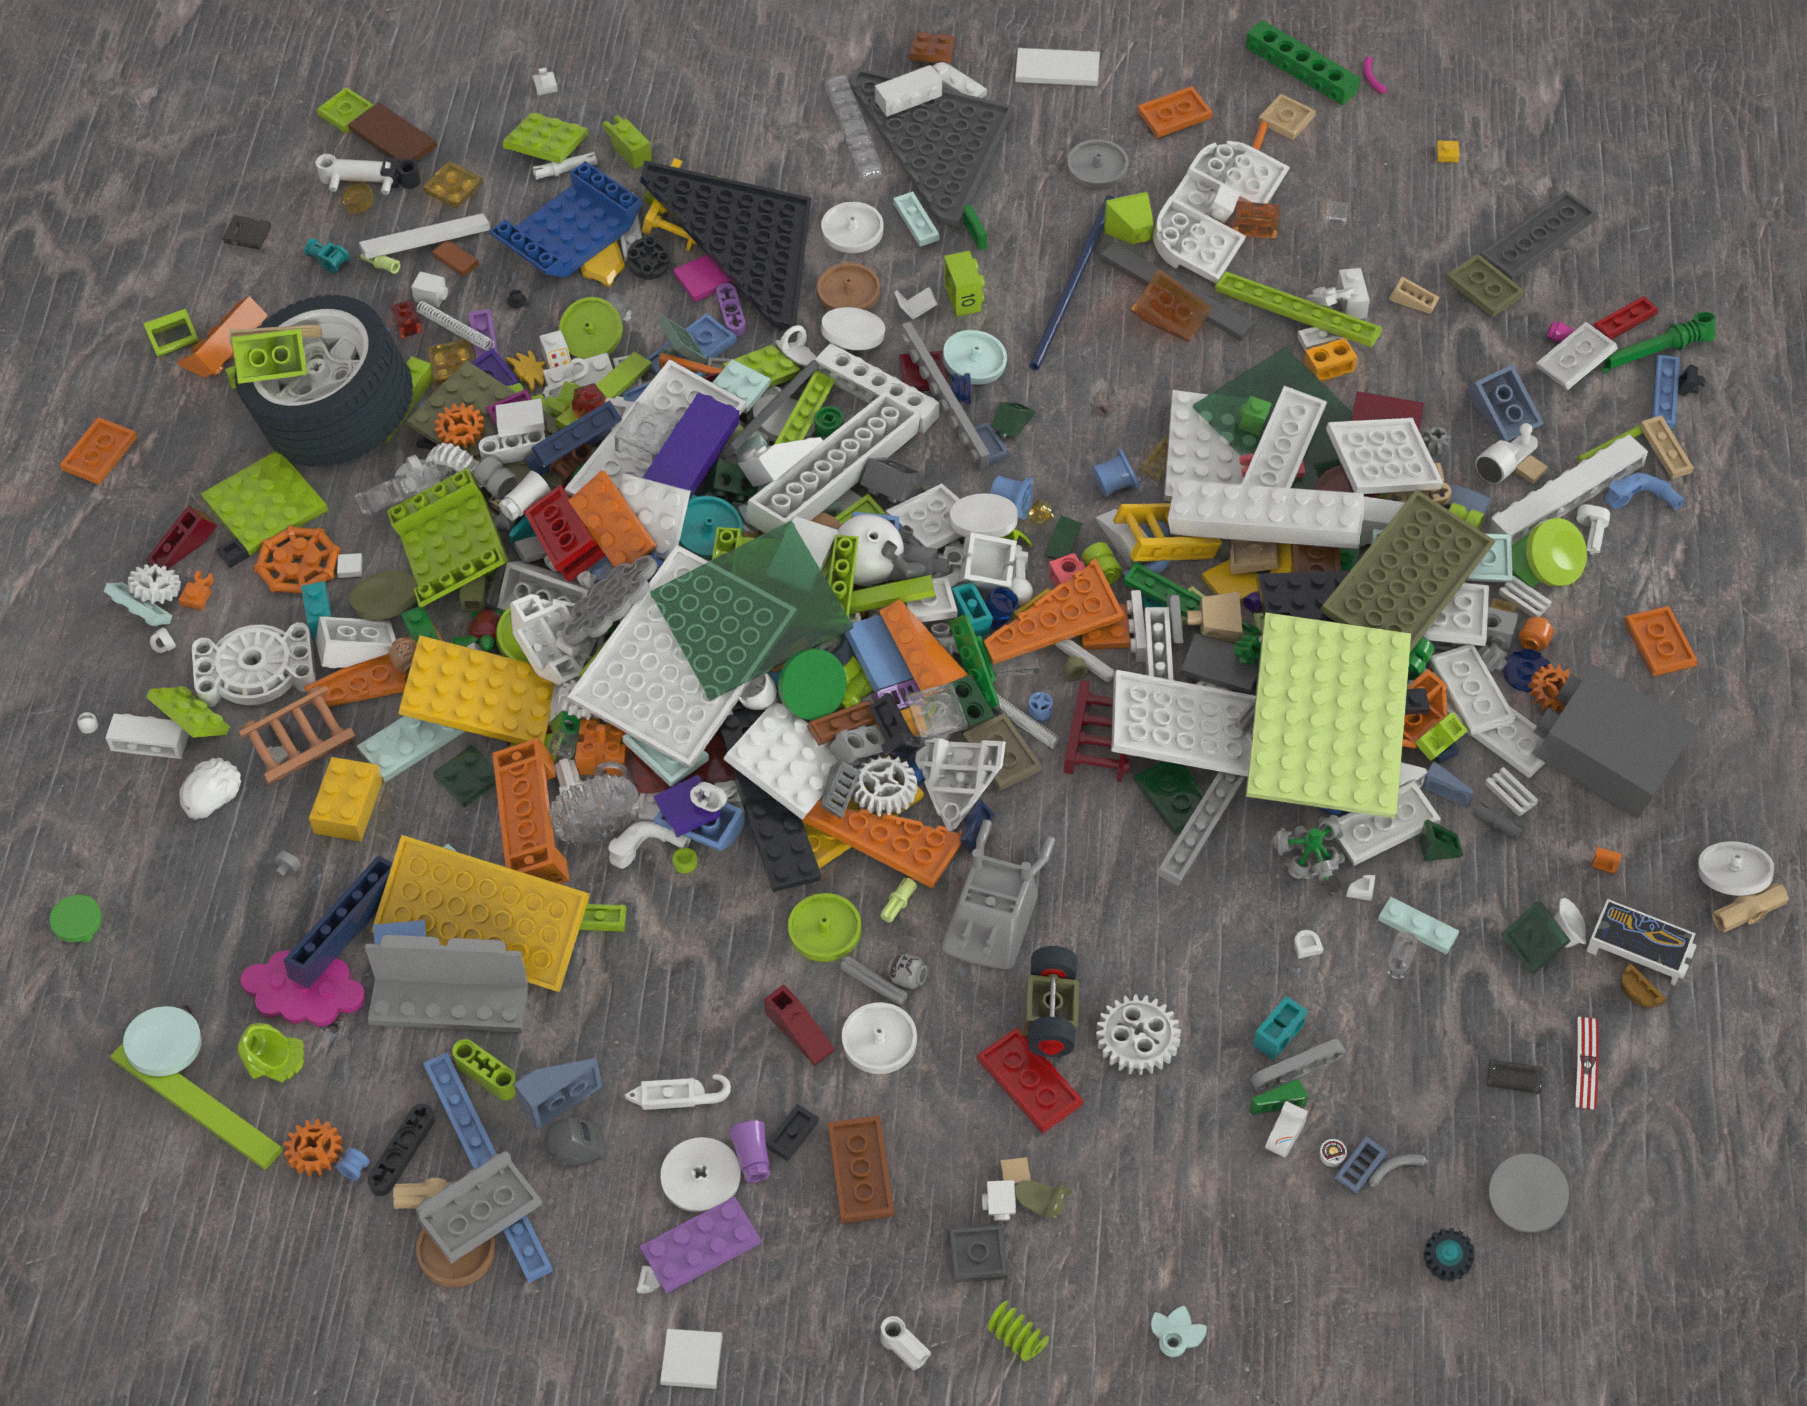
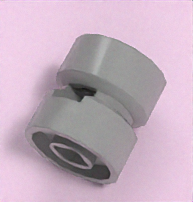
M493 456L487 457L480 462L473 475L474 479L480 485L487 488L488 492L496 499H503L507 491L515 488L518 481L517 476L509 469L503 468V464Z

